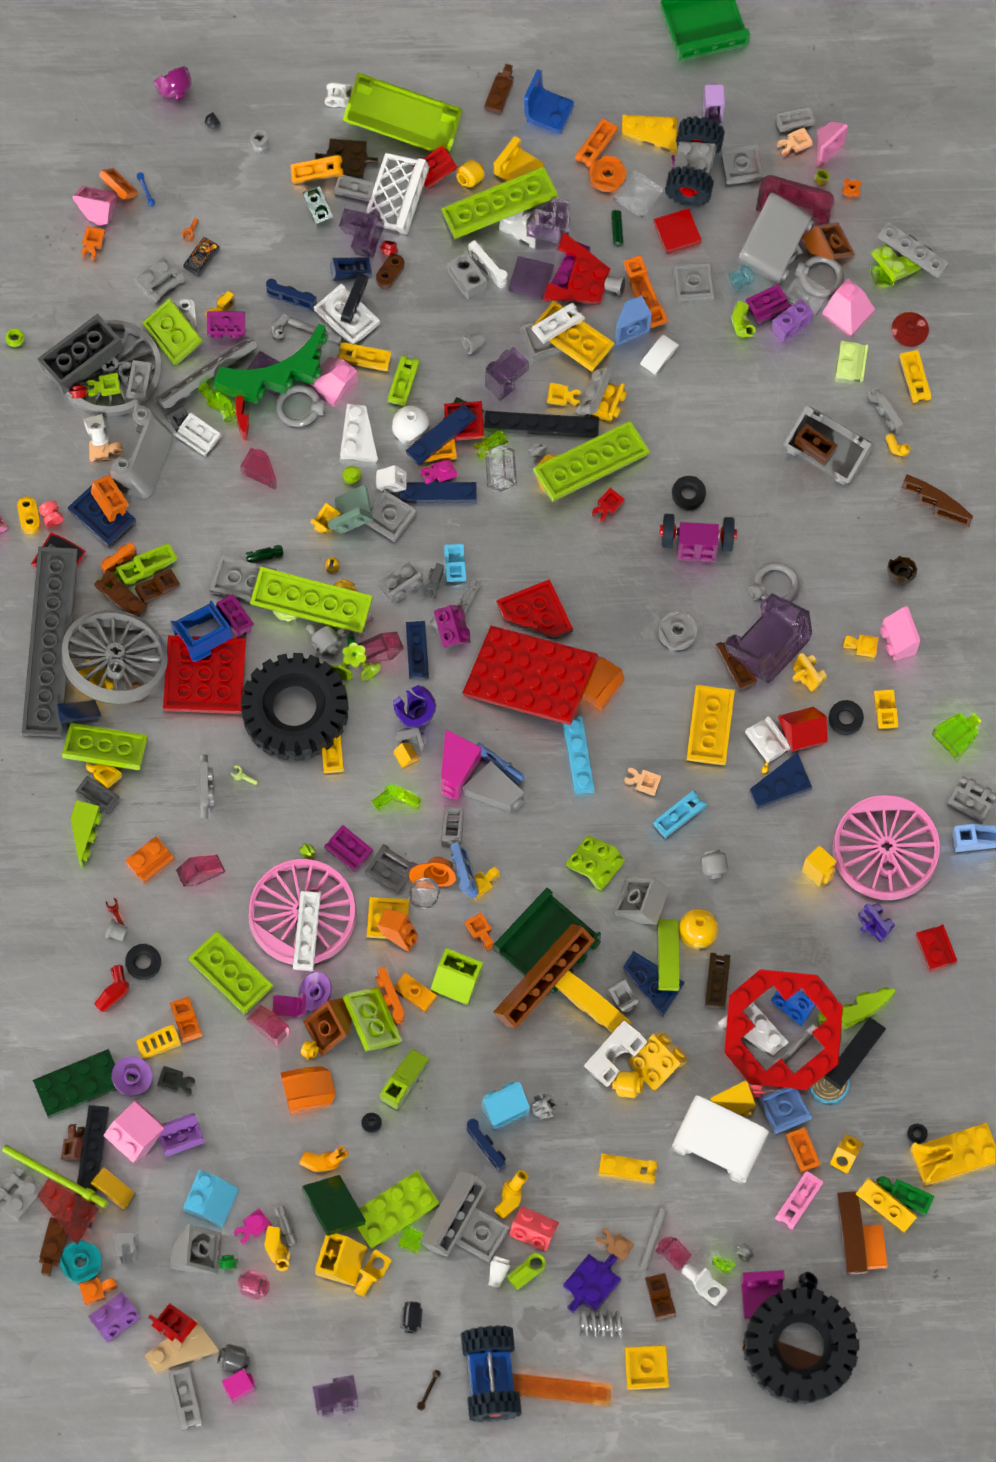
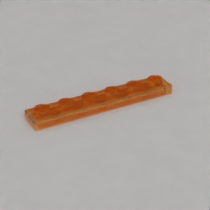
M512 1373L514 1391H518L520 1397L610 1407L612 1384Z

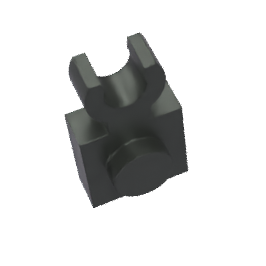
M163 1066L157 1087L176 1093L180 1087L185 1093L191 1094L192 1089L187 1088L186 1084L188 1082L195 1084L196 1081L193 1077L182 1078V1071Z

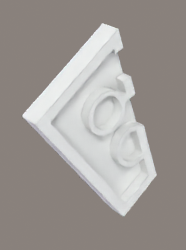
M347 404L340 459L378 463L366 406Z
M754 1003L744 1010L756 1025L753 1030L743 1037L745 1040L772 1057L788 1045L789 1042ZM727 1016L719 1021L718 1025L726 1028Z

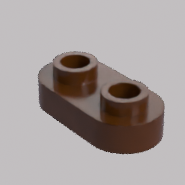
M397 254L390 255L376 273V283L380 288L387 289L393 286L403 272L405 262L402 256Z

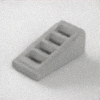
M444 806L441 835L442 847L451 848V845L457 842L460 845L462 844L464 807ZM448 814L459 815V817H448Z

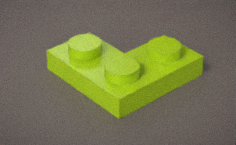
M887 244L874 249L871 254L893 282L921 270L920 266L905 256L898 258Z

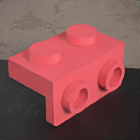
M521 1206L513 1221L509 1236L547 1251L559 1222Z

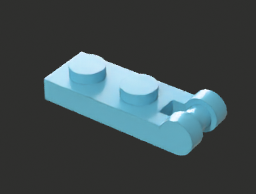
M693 790L653 821V825L666 839L697 813L703 811L707 807V803L704 800L701 801L698 793ZM693 802L695 806L692 808L688 803Z

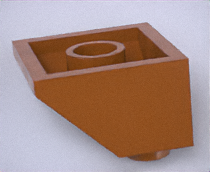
M839 222L817 225L802 236L805 247L811 254L830 260L853 257L855 255Z
M343 998L328 1000L303 1022L313 1041H316L321 1056H324L349 1035L352 1019Z

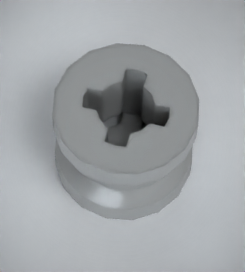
M255 129L250 134V145L254 151L263 152L269 146L268 134L263 129Z

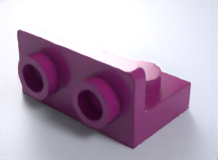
M207 311V335H211V338H223V335H230V338H242V335L246 334L245 311Z

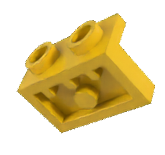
M608 382L597 413L590 416L612 424L614 417L618 418L621 410V407H619L620 402H624L627 395L625 383L617 386Z

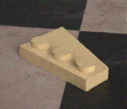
M198 1323L183 1343L176 1339L172 1342L167 1338L145 1354L144 1357L154 1371L160 1373L181 1366L184 1363L196 1361L211 1354H217L220 1351Z

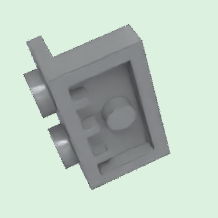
M408 562L378 582V586L391 602L399 601L406 596L407 592L412 589L416 590L422 585L423 574L421 572L418 573L413 565Z

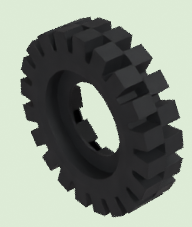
M293 653V658H287V654L277 656L278 661L273 662L270 658L262 663V670L256 668L251 673L252 680H247L243 687L244 695H241L240 704L248 735H251L252 741L258 748L260 746L263 747L265 753L271 756L277 753L278 759L288 760L289 756H294L295 761L305 760L304 755L310 754L311 758L320 755V749L325 747L328 750L334 745L333 739L342 735L343 725L346 726L349 706L342 678L337 671L333 672L330 664L326 661L321 664L319 658L313 655H309L308 659H306L303 653ZM294 686L307 689L316 700V710L312 718L306 723L297 726L282 723L275 716L273 710L276 696L282 690Z
M796 1287L791 1290L788 1288L766 1299L751 1316L747 1324V1331L744 1334L745 1360H748V1369L752 1377L755 1376L758 1380L757 1384L763 1390L767 1389L770 1391L771 1396L779 1400L781 1398L785 1399L788 1403L794 1404L804 1402V1404L814 1403L817 1400H823L831 1396L852 1375L851 1372L856 1367L858 1360L859 1339H856L858 1331L855 1322H851L849 1319L850 1313L845 1307L841 1308L838 1305L839 1301L831 1295L828 1297L824 1295V1291L815 1288L813 1290H807V1287ZM791 1324H809L820 1333L823 1339L824 1349L822 1356L815 1365L809 1368L800 1369L792 1367L780 1355L778 1348L779 1337L783 1330Z

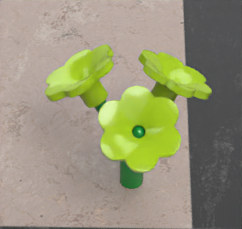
M348 637V647H344L342 651L344 661L341 665H331L333 672L337 671L342 680H352V672L348 670L349 664L353 667H358L362 663L364 671L361 673L362 681L373 678L381 670L380 662L370 664L368 661H365V647L358 645L354 637Z

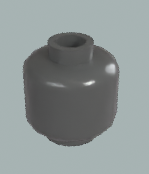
M227 1344L225 1348L222 1347L220 1349L217 1363L220 1364V1368L223 1371L237 1373L243 1370V1368L247 1369L250 1357L247 1356L245 1348Z

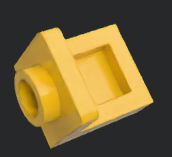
M325 503L317 517L312 518L310 522L314 524L313 528L320 533H331L332 529L329 528L328 521L343 513L329 503Z

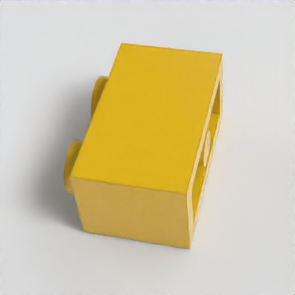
M819 845L806 857L802 871L820 887L823 883H829L834 877L833 873L836 871L835 865L837 861Z

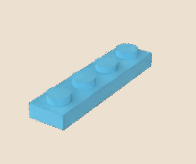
M582 716L574 717L571 725L563 723L574 794L578 795L594 792V784Z

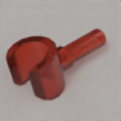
M113 898L114 906H109L106 901L108 911L113 913L118 923L124 925L118 911V901Z

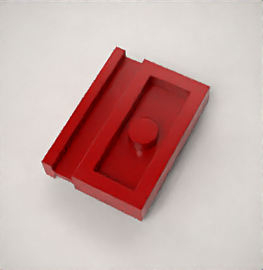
M443 145L423 158L429 165L424 182L427 189L431 188L458 169Z
M944 924L915 934L929 972L957 963V958Z

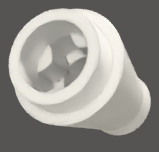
M494 1256L493 1261H490L488 1285L501 1288V1284L510 1268V1260Z

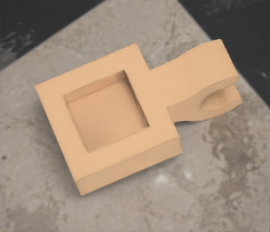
M89 441L90 461L110 460V455L123 454L121 442H113L109 445L108 441L104 445L95 446Z

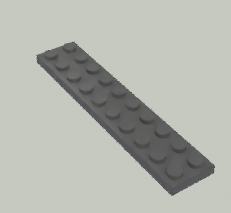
M38 547L22 735L62 737L63 723L60 724L57 704L65 703L67 675L63 669L61 653L64 636L72 625L77 549Z

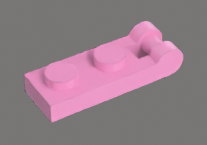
M806 1171L775 1219L779 1222L783 1221L788 1225L789 1229L793 1230L824 1182ZM788 1210L795 1213L793 1218L786 1214Z

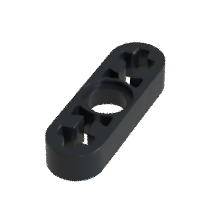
M360 273L357 275L342 311L341 322L351 324L366 289L368 276Z

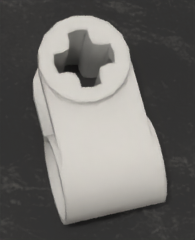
M327 84L328 95L325 98V104L330 107L346 108L354 85Z
M102 414L83 419L87 434L93 445L101 446L109 441Z

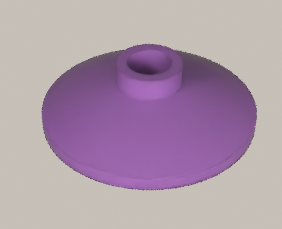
M313 972L302 981L298 996L306 994L305 1010L315 1012L330 999L332 984L329 977L321 972Z
M125 1057L115 1064L112 1070V1082L121 1093L128 1096H137L144 1093L150 1087L152 1071L150 1066L141 1058ZM133 1076L134 1081H129L127 1077Z

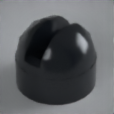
M213 112L205 118V124L209 128H216L221 124Z

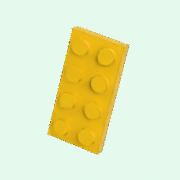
M553 301L532 325V328L564 307ZM584 321L575 324L549 340L551 344L591 372L596 369L615 345L613 341Z
M696 685L687 761L725 766L735 690Z

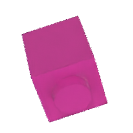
M244 1369L222 1380L223 1387L232 1403L255 1391L253 1385L256 1382L251 1373L246 1374Z

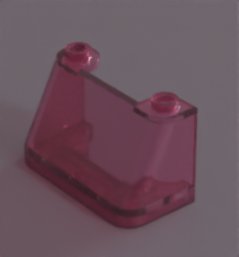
M773 175L765 176L762 179L758 192L756 211L761 212L768 196L773 192L795 205L813 209V218L818 220L819 225L830 223L836 201L831 192Z

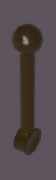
M439 1370L433 1371V1378L421 1402L417 1404V1408L420 1411L425 1409V1402L436 1379L441 1376Z

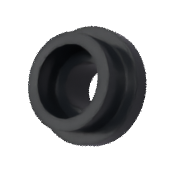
M367 1113L362 1118V1128L368 1133L379 1131L382 1126L380 1116L376 1113ZM370 1119L375 1120V1124L372 1126L368 1124Z
M916 1123L908 1128L907 1137L912 1143L917 1142V1144H921L927 1139L928 1132L922 1124ZM918 1131L921 1136L915 1137L913 1133Z
M805 1272L800 1274L798 1277L800 1287H807V1290L817 1288L818 1279L813 1273Z

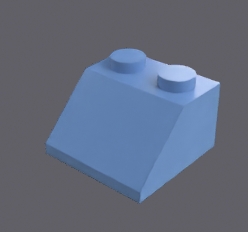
M642 296L632 297L624 303L616 324L615 345L650 331L652 314Z

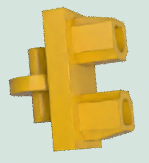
M804 653L798 655L797 660L792 663L793 670L796 673L793 676V680L795 682L801 680L803 685L806 684L810 692L815 691L827 678L824 670L816 671L814 669L816 659L813 654L805 656Z

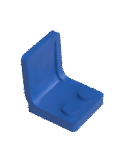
M537 69L524 96V112L527 122L560 134L574 108V101L547 91L543 87L542 71Z

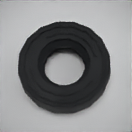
M691 475L679 478L672 488V499L682 509L693 510L698 508L706 497V488L703 482ZM685 487H692L696 491V496L692 499H687L683 497L681 491Z
M842 700L834 704L830 709L828 719L830 726L835 732L842 735H851L857 732L863 725L864 715L863 710L857 703L850 700ZM843 711H849L852 713L854 720L850 724H843L839 720V714Z
M138 944L128 951L125 958V966L128 973L134 978L148 980L159 972L161 956L153 946ZM138 956H149L151 959L150 966L145 969L138 968L135 964Z

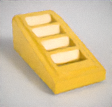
M174 1024L136 1041L143 1060L181 1046ZM168 1034H171L173 1041L169 1042L167 1038ZM160 1037H163L165 1042L164 1045H161L159 1040ZM152 1040L156 1041L158 1048L154 1049ZM144 1043H148L149 1052H146Z

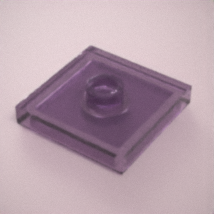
M518 256L508 291L542 299L546 285L550 283L554 264Z

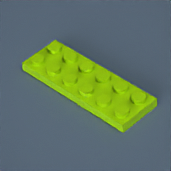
M541 167L441 208V211L454 239L555 199L558 197V194L546 169Z
M628 421L534 467L533 472L551 501L554 502L649 455L650 451L632 422Z
M260 567L250 605L363 634L373 596Z

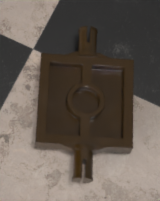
M330 139L329 149L326 154L315 153V160L331 156H341L343 175L353 178L364 179V170L367 164L378 165V157H367V141ZM333 164L329 165V170L334 169Z

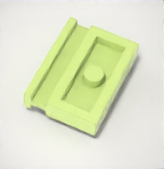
M841 340L836 371L837 378L858 379L863 382L868 344L860 345V343Z

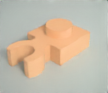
M801 128L788 134V140H780L777 146L778 148L785 146L786 149L782 150V155H787L790 153V150L794 149L797 153L812 146L813 142L805 128Z
M629 768L628 773L634 777L631 779L625 777L624 782L629 785L637 784L636 790L655 796L662 776L643 770L642 774H638L635 769Z

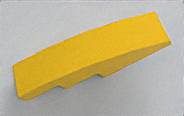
M569 970L555 985L582 1012H586L599 1025H603L611 1033L623 1021L631 1025L632 1022Z

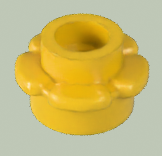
M307 1040L302 1046L301 1055L306 1057L307 1060H310L312 1057L315 1058L318 1054L319 1047L316 1041Z

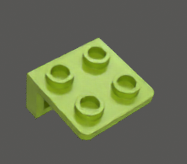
M587 836L567 860L566 866L573 871L587 876L595 888L602 891L618 869L621 868L625 860L616 847L592 836Z

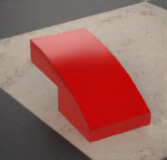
M236 396L238 429L243 440H247L250 424L249 415L243 414L245 407L244 397Z

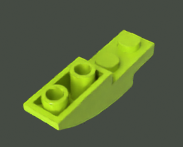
M883 987L878 989L877 992L870 994L869 992H862L855 997L853 1006L852 1004L843 1005L842 1029L859 1024L882 1010L894 997L895 988ZM819 1013L817 1017V1022L820 1026L827 1020L822 1013Z

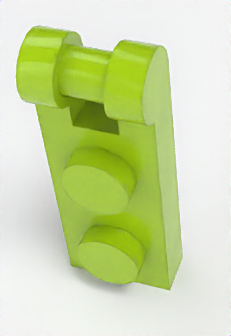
M401 355L389 392V403L401 406L407 405L420 365V359H410L406 355Z

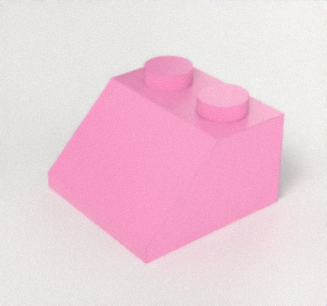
M905 606L883 619L880 627L881 636L886 638L887 652L889 656L892 655L894 661L916 655L921 641L909 608Z
M136 1100L113 1121L104 1136L134 1163L146 1156L166 1127Z

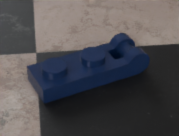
M269 279L266 282V291L269 297L314 311V306L317 305V298L312 293L298 291L292 286L286 287L277 284L275 279Z
M469 1119L467 1121V1133L495 1169L501 1172L506 1166L504 1162L506 1161L505 1156L500 1150L496 1151L492 1145L494 1143L487 1134L485 1136L479 1130V1122L476 1119Z

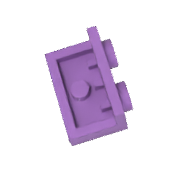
M195 1113L163 1123L166 1128L159 1136L166 1157L205 1143Z
M123 1292L117 1294L88 1316L106 1342L112 1340L140 1319L137 1310Z

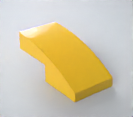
M894 689L874 691L878 729L898 728Z

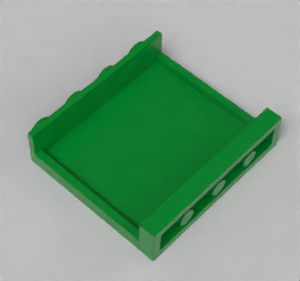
M735 0L660 1V7L679 61L749 44L750 32L748 28L745 29Z

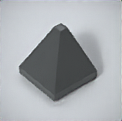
M181 406L164 416L177 432L187 418L188 413L184 406Z

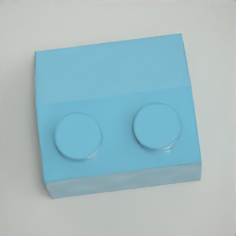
M199 1170L184 1204V1212L223 1227L239 1189L215 1175Z

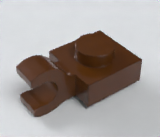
M70 1124L68 1126V1139L63 1140L62 1160L80 1159L83 1139L80 1137L84 1135L85 1127H77V1124Z

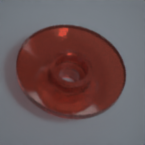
M905 312L894 319L891 331L898 343L914 347L922 344L927 339L929 325L920 314Z

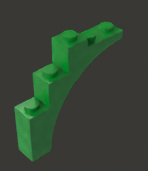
M318 324L306 344L291 357L280 363L252 370H239L220 366L213 382L215 391L233 397L243 396L245 401L258 404L260 398H264L266 389L286 395L288 389L292 388L294 379L314 385L316 379L319 380L322 374L319 360L322 354L321 348L323 345H326L329 337L326 326Z

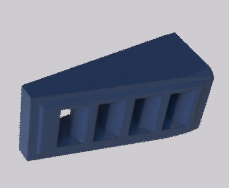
M369 257L333 258L330 264L333 281L356 278L359 273L366 276L372 275ZM360 264H363L364 270H361Z

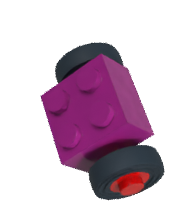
M666 513L663 517V525H660L659 536H662V548H672L673 540L677 533V559L683 561H715L719 536L722 542V551L732 552L734 541H737V529H735L733 517H724L723 526L720 530L719 524L680 522L679 528L676 529L674 514Z

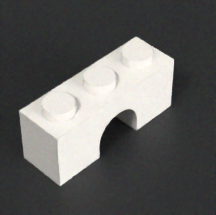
M623 1021L595 1054L589 1058L584 1067L592 1076L608 1087L620 1072L615 1067L616 1058L622 1053H630L635 1057L647 1043V1040L632 1026Z

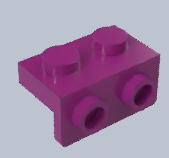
M449 605L434 611L444 648L471 643L470 631L466 626L465 612L461 605Z

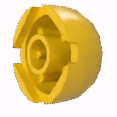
M702 908L688 911L679 923L680 938L686 946L695 950L711 946L718 935V922L715 916Z

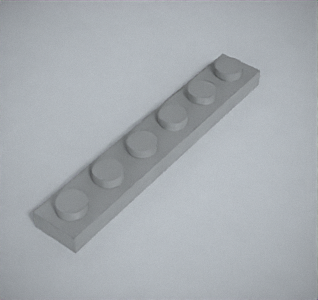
M249 337L244 338L156 397V402L165 409L173 407L176 401L189 396L194 389L204 386L207 380L216 377L220 366L226 368L233 366L243 356L250 355L253 349L258 347L255 340Z

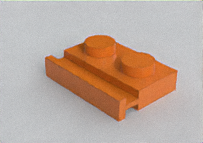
M155 836L128 857L125 862L137 877L145 883L175 858L159 838Z

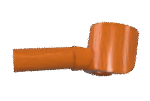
M194 218L189 229L183 230V239L187 234H191L189 241L194 240L193 231L198 222L197 218Z

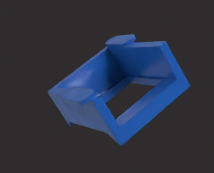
M212 601L177 621H170L173 634L180 636L187 646L189 656L193 662L209 656L211 649L233 638L230 626ZM214 618L220 627L194 641L187 630Z

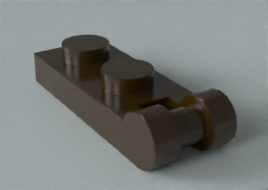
M710 952L705 1007L725 1009L731 955L724 954V956H720L717 953ZM715 964H723V968L715 967Z

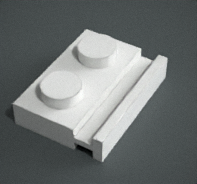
M191 412L181 424L179 430L174 434L175 437L204 457L207 456V453L211 451L222 436L221 433Z
M769 716L745 731L767 763L790 750L787 739Z

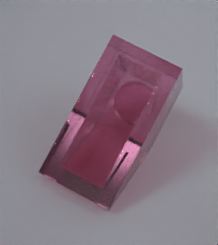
M251 447L240 466L241 474L272 489H276V477L269 456L265 451L261 449L256 450Z
M398 632L380 633L358 643V645L365 647L364 654L366 655V660L362 663L393 660L404 649Z
M218 855L190 857L176 869L184 887L202 884L226 872Z
M262 1005L246 1019L275 1047L290 1033L289 1026L274 1012Z

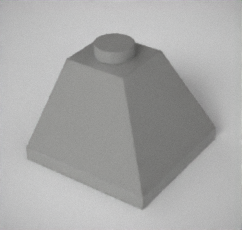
M188 1224L172 1246L170 1268L185 1272L216 1274L218 1272L217 1260L219 1259L221 1232Z

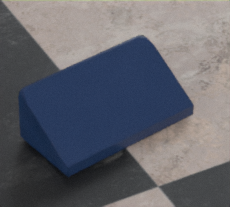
M95 700L57 704L60 724L98 720L101 717Z

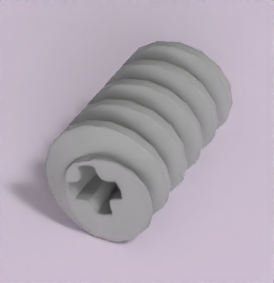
M582 1310L580 1315V1336L583 1330L587 1337H589L591 1331H593L595 1337L598 1336L599 1331L602 1332L603 1337H606L608 1331H610L611 1337H614L616 1331H618L621 1338L622 1317L619 1311H616L613 1317L610 1310L607 1311L606 1316H604L602 1310H599L597 1316L594 1310L590 1311L589 1316H587L586 1310Z

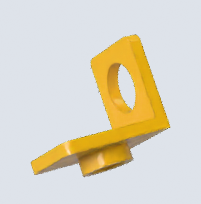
M845 1134L830 1165L848 1173L864 1143ZM837 1157H845L848 1160V1164H839Z

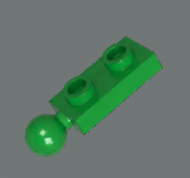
M880 1176L875 1181L886 1191L891 1192L890 1194L906 1207L926 1216L934 1195L899 1179H896L894 1185L885 1176Z

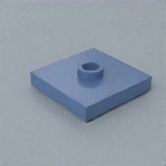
M782 1088L758 1098V1103L775 1134L812 1119V1115L798 1089Z

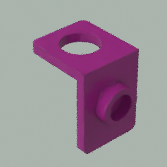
M306 994L298 997L274 995L272 1014L275 1016L301 1017L305 1014Z

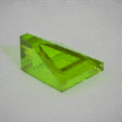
M875 265L871 267V274L876 285H893V281L881 266Z
M716 1256L713 1257L711 1262L712 1265L725 1275H728L736 1265L734 1262Z

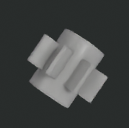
M547 1093L535 1096L534 1100L536 1102L531 1105L534 1115L540 1117V1119L554 1116L553 1110L557 1107L555 1099L552 1096H548Z

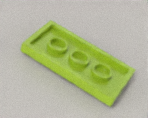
M70 723L62 751V758L140 770L148 742V735Z
M218 931L188 957V961L244 1015L273 988V985Z
M417 1170L361 1206L359 1209L366 1222L365 1225L356 1228L369 1248L373 1250L440 1206V1203Z

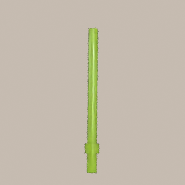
M8 1145L3 1147L2 1152L81 1195L85 1201L93 1202L102 1208L107 1207L108 1201L96 1195V1192L92 1189H85Z

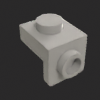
M418 727L413 729L404 728L395 733L397 746L401 743L417 742L419 751H424L426 739L424 733H420Z
M622 979L606 988L617 1010L629 1012L636 1007L635 1004L639 1003L638 998L634 996L626 979Z

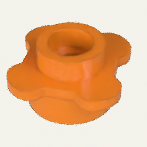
M847 178L843 181L844 189L842 193L848 197H858L860 195L859 188L862 185L860 180L852 181Z

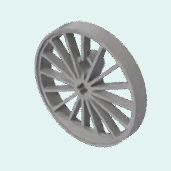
M104 320L112 330L125 331L121 339L123 345L129 333L137 336L139 339L120 357L119 354L79 384L95 378L97 379L94 381L97 382L99 381V376L118 373L119 380L128 387L130 375L126 376L124 372L131 371L133 360L139 361L153 355L155 365H152L151 371L155 372L152 380H149L146 401L134 399L128 402L122 388L120 394L125 404L112 406V395H109V406L97 405L102 395L101 392L96 395L93 404L83 400L84 397L72 398L69 391L66 394L76 406L85 412L93 415L102 414L103 417H118L132 413L136 404L143 406L154 395L161 377V357L153 339L138 326L120 320ZM143 342L150 348V350L126 359ZM92 386L87 388L88 390H92L94 387Z
M100 610L80 617L69 627L62 643L61 660L68 679L82 693L98 701L124 704L140 700L155 690L165 673L168 656L163 639L148 622L124 611ZM87 629H96L102 642ZM102 629L111 630V644ZM115 630L124 631L119 643H115ZM128 631L140 633L126 645L122 646ZM80 632L94 645L76 639L73 636ZM144 636H147L152 641L151 644L129 649ZM72 644L90 652L69 651L68 645ZM156 649L159 657L135 654ZM70 658L93 660L73 665ZM136 662L159 663L160 669L156 671ZM99 665L85 677L81 676L78 672L79 670ZM107 667L99 686L89 682L91 678ZM133 669L153 676L154 678L151 681L147 682ZM126 673L142 686L134 689ZM106 677L113 681V690L102 688ZM122 679L128 690L117 691V681Z

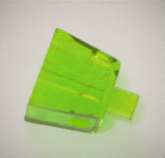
M958 713L935 726L932 736L958 761L976 740L979 731L975 727L981 723V720L974 713L968 718L962 713Z

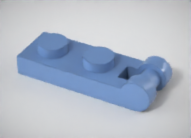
M457 842L451 845L453 852L451 857L457 865L456 874L461 880L459 888L468 897L475 898L479 890L468 853Z

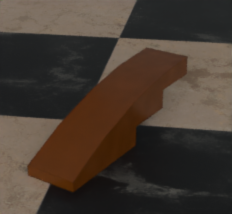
M906 474L902 489L919 494L918 502L935 507L934 515L970 527L973 515L961 504L927 482Z
M857 1191L837 1192L839 1222L842 1234L841 1242L847 1275L868 1273L859 1197L856 1195Z

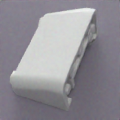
M695 1096L673 1141L672 1147L681 1155L693 1152L727 1169L732 1180L746 1183L767 1140L769 1131L703 1097Z

